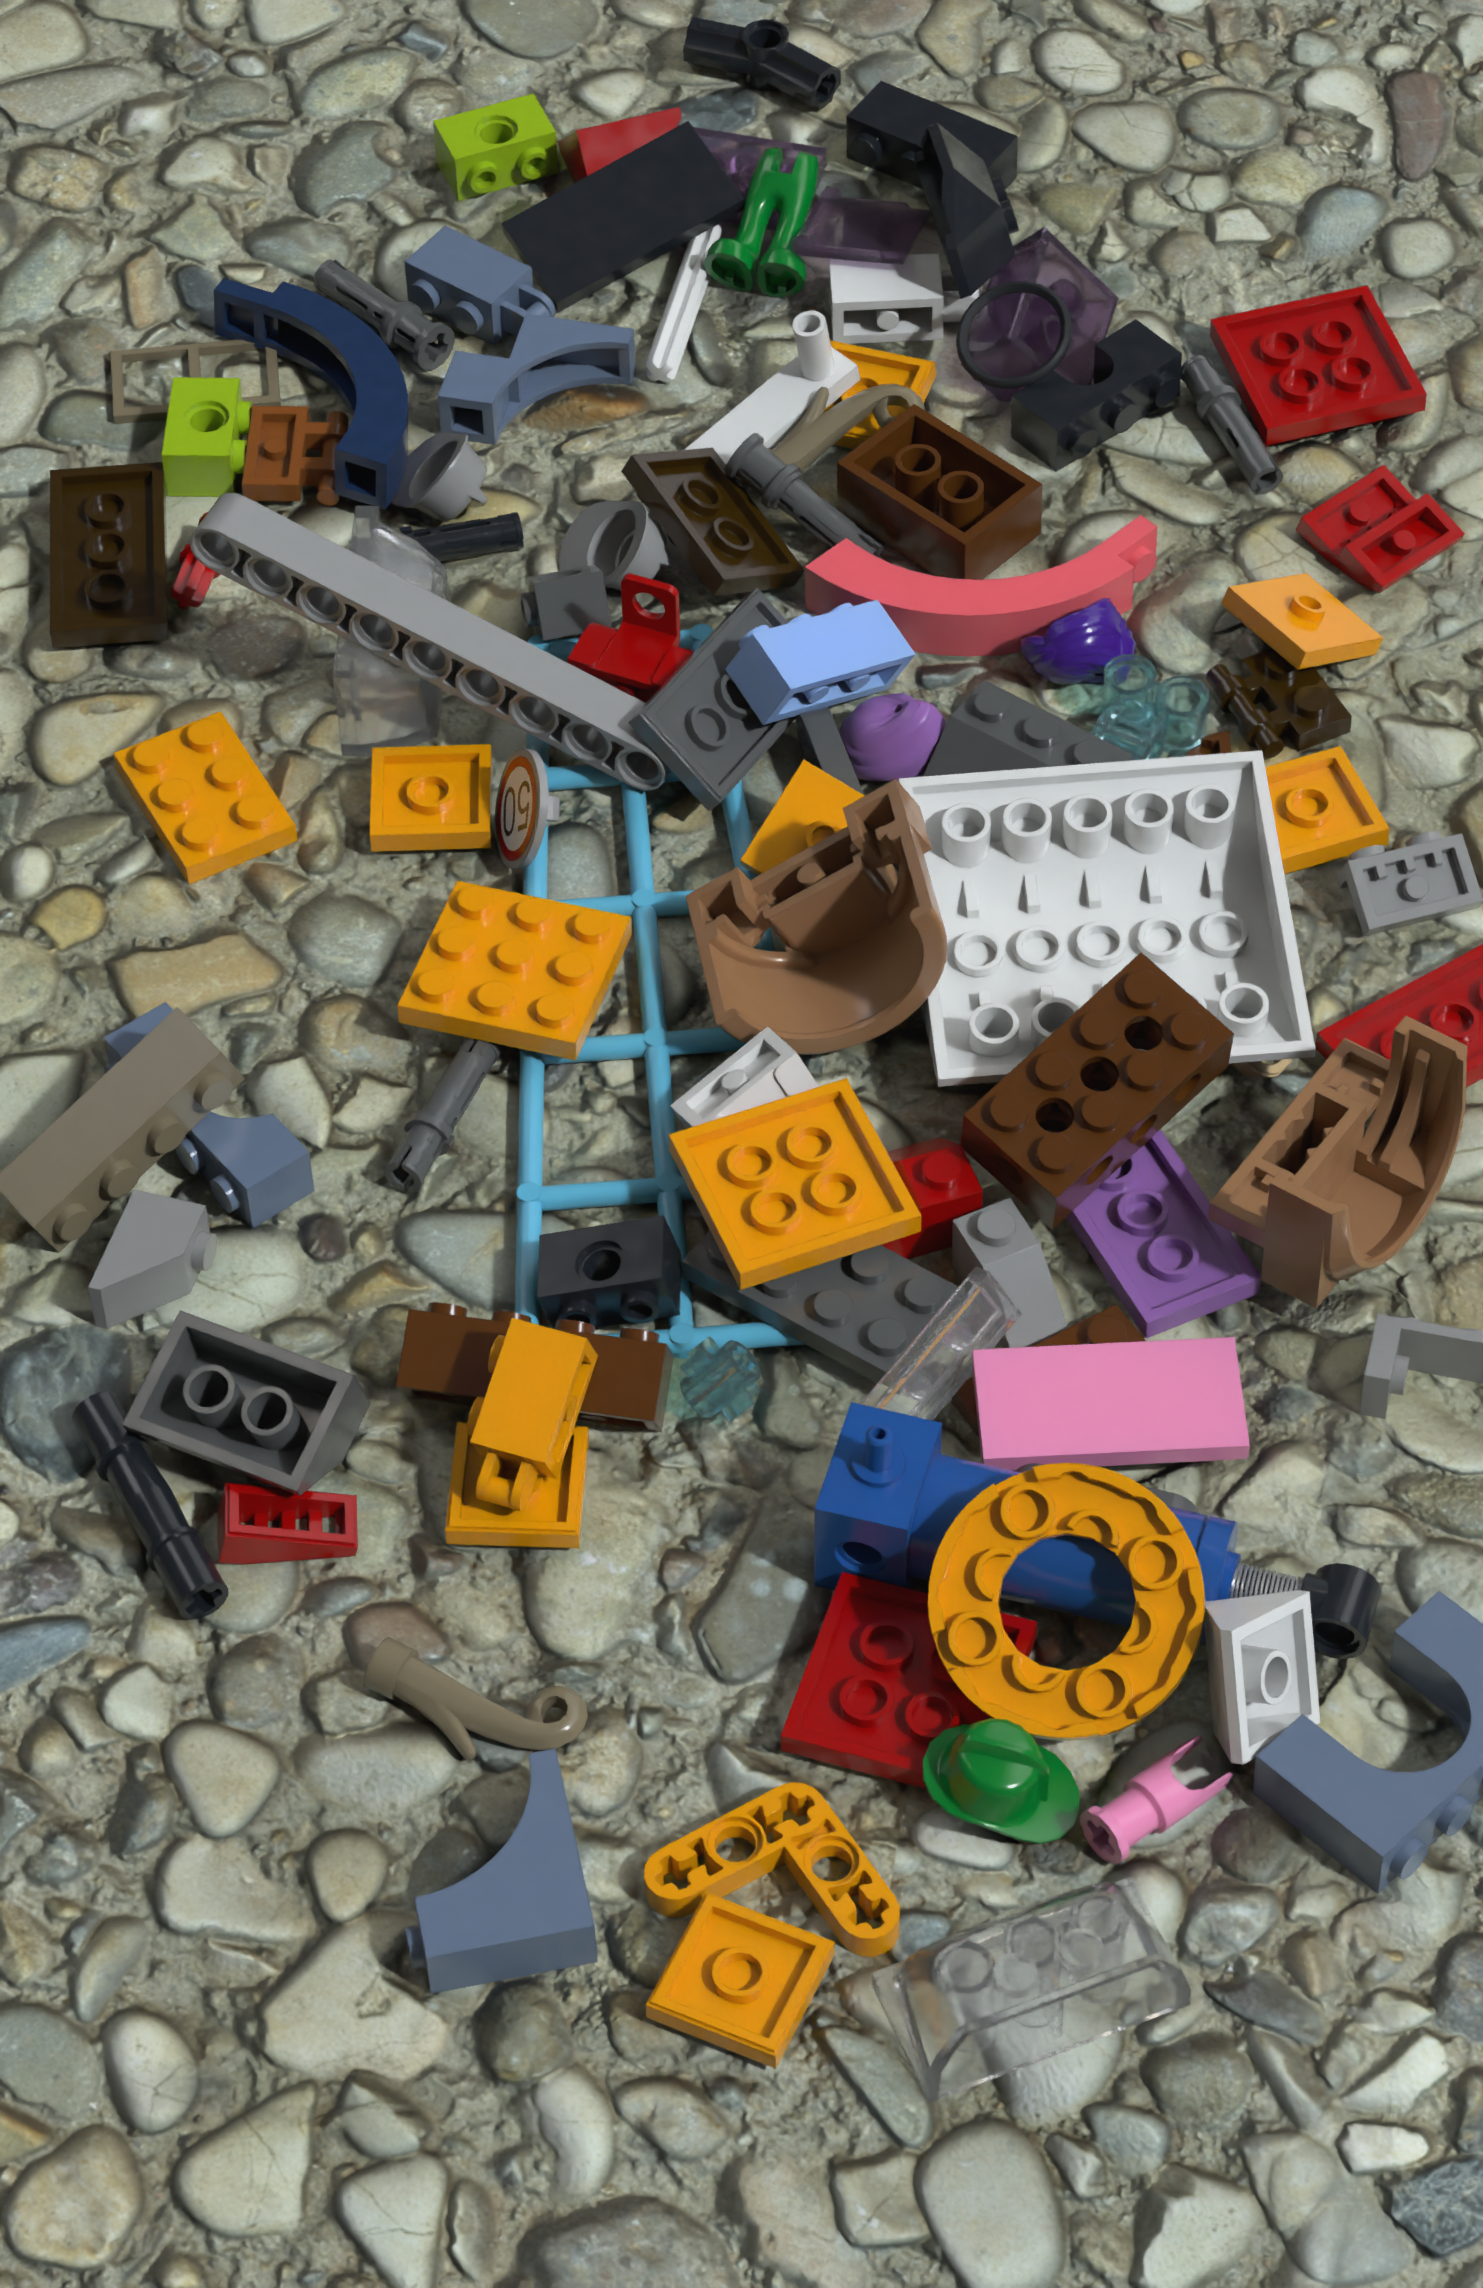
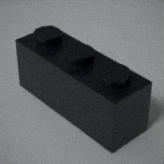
M880 81L846 116L847 158L923 189L915 166L914 156L916 152L922 151L920 142L927 126L936 123L940 124L984 160L990 179L1001 176L1005 190L1017 178L1018 136L886 82Z

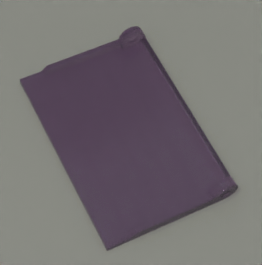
M827 186L821 192L820 198L800 232L793 239L792 249L797 255L806 257L903 265L930 215V210L910 208L905 202L842 197V193L837 187Z

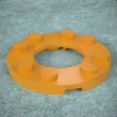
M1054 1463L1032 1467V1470L1014 1475L983 1490L965 1506L945 1533L937 1550L929 1580L928 1614L931 1632L947 1672L963 1694L984 1714L993 1719H1006L1018 1724L1032 1737L1056 1741H1078L1103 1737L1121 1731L1152 1713L1167 1700L1188 1672L1196 1655L1205 1621V1587L1200 1563L1184 1527L1175 1514L1155 1494L1135 1480L1118 1472L1088 1464ZM1065 1535L1094 1540L1116 1554L1131 1576L1136 1600L1131 1628L1117 1649L1095 1664L1071 1670L1041 1666L1019 1652L1004 1631L999 1608L1003 1579L1017 1557L1041 1540Z

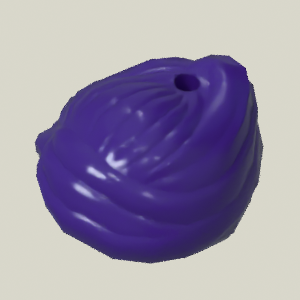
M1102 598L1078 612L1054 621L1045 636H1030L1022 639L1020 652L1025 656L1028 663L1032 664L1036 672L1042 674L1053 683L1063 685L1075 683L1110 684L1122 681L1126 677L1128 669L1132 667L1136 642L1133 639L1132 631L1127 628L1125 620L1121 617L1110 598Z

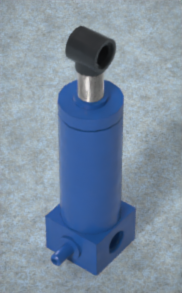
M851 1402L815 1506V1586L835 1590L842 1572L911 1589L914 1578L929 1581L939 1545L958 1514L983 1490L992 1484L996 1485L1021 1472L942 1455L941 1422ZM1167 1506L1184 1527L1195 1549L1202 1571L1206 1601L1295 1590L1309 1591L1315 1652L1337 1659L1355 1658L1363 1654L1367 1647L1381 1593L1380 1584L1373 1575L1353 1565L1340 1563L1324 1565L1317 1569L1315 1574L1306 1572L1305 1577L1301 1578L1298 1576L1297 1580L1295 1575L1292 1576L1291 1580V1574L1287 1576L1284 1573L1282 1576V1573L1279 1572L1277 1576V1571L1273 1573L1272 1570H1269L1268 1573L1267 1568L1264 1572L1262 1567L1260 1569L1255 1567L1254 1569L1253 1565L1249 1569L1248 1564L1246 1566L1244 1563L1241 1564V1554L1235 1553L1238 1522L1213 1516L1208 1518V1515ZM1070 1535L1041 1540L1021 1553L1005 1575L1000 1598L1131 1628L1136 1602L1131 1576L1116 1554L1094 1540ZM1204 1626L1202 1637L1199 1643L1201 1645H1206Z

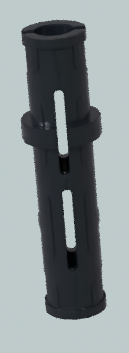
M511 512L510 514L498 515L497 517L463 521L427 529L412 530L411 526L399 527L398 533L369 539L349 540L348 547L350 551L387 570L404 568L405 572L409 573L418 571L420 565L478 556L502 550L522 549L524 547V537L518 512Z

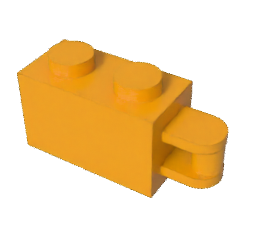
M516 1318L511 1319L506 1336H497L489 1355L488 1371L493 1375L485 1398L480 1396L476 1398L467 1422V1433L472 1436L470 1443L480 1456L485 1459L476 1486V1498L478 1500L523 1512L530 1500L538 1474L554 1479L558 1478L598 1358L597 1353L587 1338ZM504 1465L519 1469L515 1481L500 1477Z

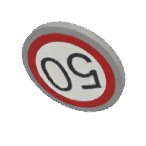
M521 748L511 755L502 773L495 808L496 843L502 862L510 869L522 870L527 868L539 851L548 821L559 822L560 797L548 796L545 766L541 756L533 749Z

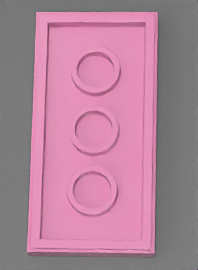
M1235 1337L972 1350V1372L982 1464L1016 1471L1023 1465L1031 1463L1044 1465L1080 1463L1093 1466H1117L1248 1459L1250 1444Z

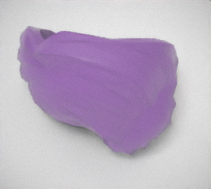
M904 693L875 696L860 703L846 717L840 727L839 734L857 778L867 781H893L897 779L899 782V778L923 777L945 729L946 719L929 702L916 700Z

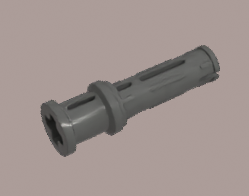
M329 259L323 262L317 269L314 276L315 288L379 329L382 340L387 346L396 350L402 348L413 356V361L417 366L427 371L438 368L447 360L455 341L454 332L449 326L441 322H431L423 316L420 307L412 302H396L378 290L374 285L345 268L335 259L334 261Z
M758 433L750 435L730 457L724 469L725 474L730 478L738 476L762 496L761 503L766 508H772L773 510L780 508L828 549H831L847 538L876 557L880 555L883 546L859 529L826 499L812 490L802 480L801 468L794 463L785 464L763 445L764 438Z

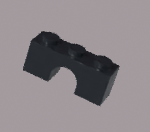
M1135 319L1095 344L1093 385L1072 383L1053 370L1045 378L1013 394L1011 400V438L1057 472L1076 459L1084 458L1103 442L1118 433L1127 431L1135 422L1159 407L1167 406L1175 397L1180 395L1182 353Z

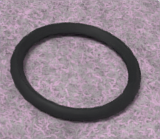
M1012 281L997 285L982 293L970 304L963 314L956 336L958 357L964 369L975 380L986 386L998 389H1017L1032 385L1050 374L1065 357L1072 336L1070 312L1064 301L1053 290L1041 284L1029 281ZM1011 293L1037 295L1047 300L1059 316L1061 326L1060 339L1050 358L1038 369L1018 377L1003 378L981 370L974 363L967 343L969 329L976 315L989 302L1003 295Z

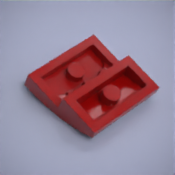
M1382 465L1302 516L1295 529L1331 564L1354 581L1377 593H1381L1461 541L1465 534L1428 493L1416 500L1385 465Z

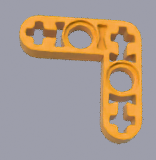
M789 1782L760 1795L660 1848L649 1857L644 1866V1889L648 1904L657 1913L667 1917L681 1918L693 1914L705 1892L723 1898L785 1864L841 1944L851 1953L861 1957H875L884 1954L895 1946L900 1936V1906L895 1895L824 1797L814 1787L804 1783ZM791 1810L797 1817L807 1814V1823L799 1826L793 1819L783 1822V1813ZM773 1832V1843L769 1844L766 1835ZM732 1837L746 1839L755 1848L749 1858L740 1862H730L721 1858L717 1854L716 1849L720 1843ZM702 1855L705 1864L698 1867V1856ZM838 1857L845 1860L850 1865L851 1870L841 1880L825 1881L818 1878L813 1873L812 1868L822 1858ZM672 1873L678 1880L687 1878L688 1886L679 1890L673 1883L664 1885L663 1877ZM858 1892L860 1907L871 1919L881 1916V1927L873 1929L866 1922L857 1925L856 1905L852 1898Z

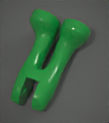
M765 148L752 174L743 214L734 239L721 238L716 240L707 250L704 267L708 274L731 289L740 292H750L757 272L758 286L762 293L769 297H787L803 289L807 268L804 260L798 255L804 223L816 191L819 169L816 156L800 151L792 174L781 172L783 161L782 148ZM774 212H779L774 237L767 252L763 255L757 270L768 221Z

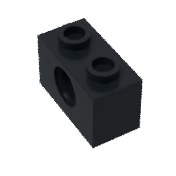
M664 1215L539 1235L537 1299L552 1328L555 1329L556 1321L561 1319L581 1321L592 1324L595 1328L626 1323H648L658 1318L680 1315L681 1251Z

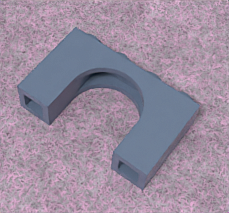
M1441 1591L1432 1596L1394 1631L1389 1669L1439 1707L1454 1722L1461 1734L1463 1745L1452 1757L1440 1765L1422 1771L1395 1772L1381 1769L1358 1758L1304 1714L1299 1716L1256 1755L1252 1793L1377 1894L1397 1876L1402 1880L1411 1876L1425 1859L1428 1847L1443 1833L1448 1837L1457 1833L1471 1816L1474 1804L1483 1796V1624Z

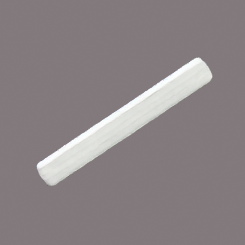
M719 225L712 227L688 242L646 361L648 368L646 375L653 382L660 380L667 384L676 377L711 276L704 267V260L710 246L716 240L721 239L722 229Z

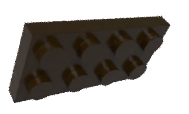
M162 462L50 470V636L53 648L169 639L166 483Z

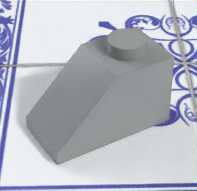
M133 1190L88 1286L95 1326L109 1329L191 1293L200 1271H208L211 1267L217 1248L216 1234L210 1233L206 1205Z
M1011 1198L953 1220L952 1269L969 1292L970 1297L1003 1348L1032 1347L1068 1328L1041 1244Z

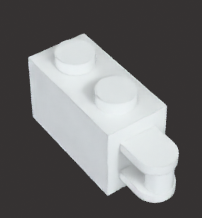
M939 253L829 258V301L832 340L836 342L857 344L943 340V322L961 321L963 314L970 304L980 296L978 289L971 296L960 299L951 271H941Z

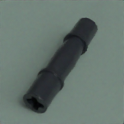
M99 1392L87 1397L75 1408L72 1414V1422L95 1461L96 1472L102 1480L110 1483L125 1517L148 1550L146 1554L147 1563L159 1575L183 1618L194 1620L212 1614L226 1601L229 1594L228 1587L206 1551L201 1533L196 1528L189 1526L172 1489L152 1461V1448L149 1442L141 1437V1435L125 1430L122 1424L128 1412L117 1394L113 1392Z

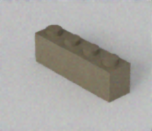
M176 1007L0 1172V1192L27 1222L60 1253L71 1241L83 1236L90 1228L92 1222L118 1197L130 1192L137 1184L139 1178L165 1153L177 1148L185 1138V1135L211 1110L224 1104L232 1091L245 1078L200 1029Z

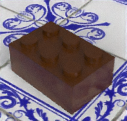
M913 404L837 462V509L853 523L935 576L983 580L1041 534L1042 483Z

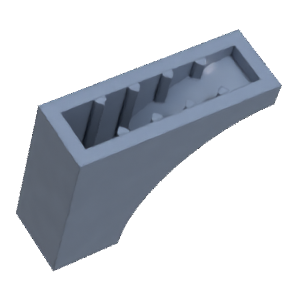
M556 1748L528 1754L530 1765L528 1800L515 1831L501 1850L482 1868L467 1878L439 1891L414 1897L418 1925L405 1927L412 1970L426 1967L431 1994L598 1962L595 1925Z

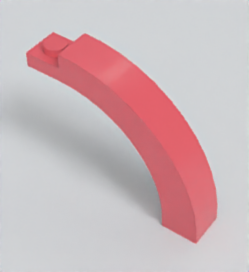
M1140 515L1098 546L1069 562L1023 576L983 580L954 579L912 571L876 557L845 538L805 566V608L816 615L829 613L844 603H851L855 606L878 600L914 652L966 657L1019 653L1022 639L1030 636H1045L1054 621L1078 612L1099 599L1110 598L1120 615L1132 609L1133 583L1146 579L1155 568L1158 526Z

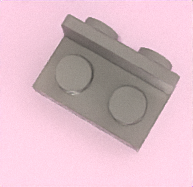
M1440 831L1426 832L1408 839L1405 842L1406 847L1385 852L1383 845H1373L1357 850L1348 856L1350 861H1347L1337 874L1336 880L1339 889L1349 887L1364 936L1476 909L1483 903V897L1462 833L1442 838Z

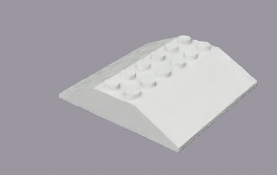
M1262 750L899 778V783L920 806L932 847V850L924 853V857L947 935V958L943 973L930 996L922 1004L923 1018L938 1087L1000 1082L1140 952L1234 1033L1228 1064L1315 1057V1043Z

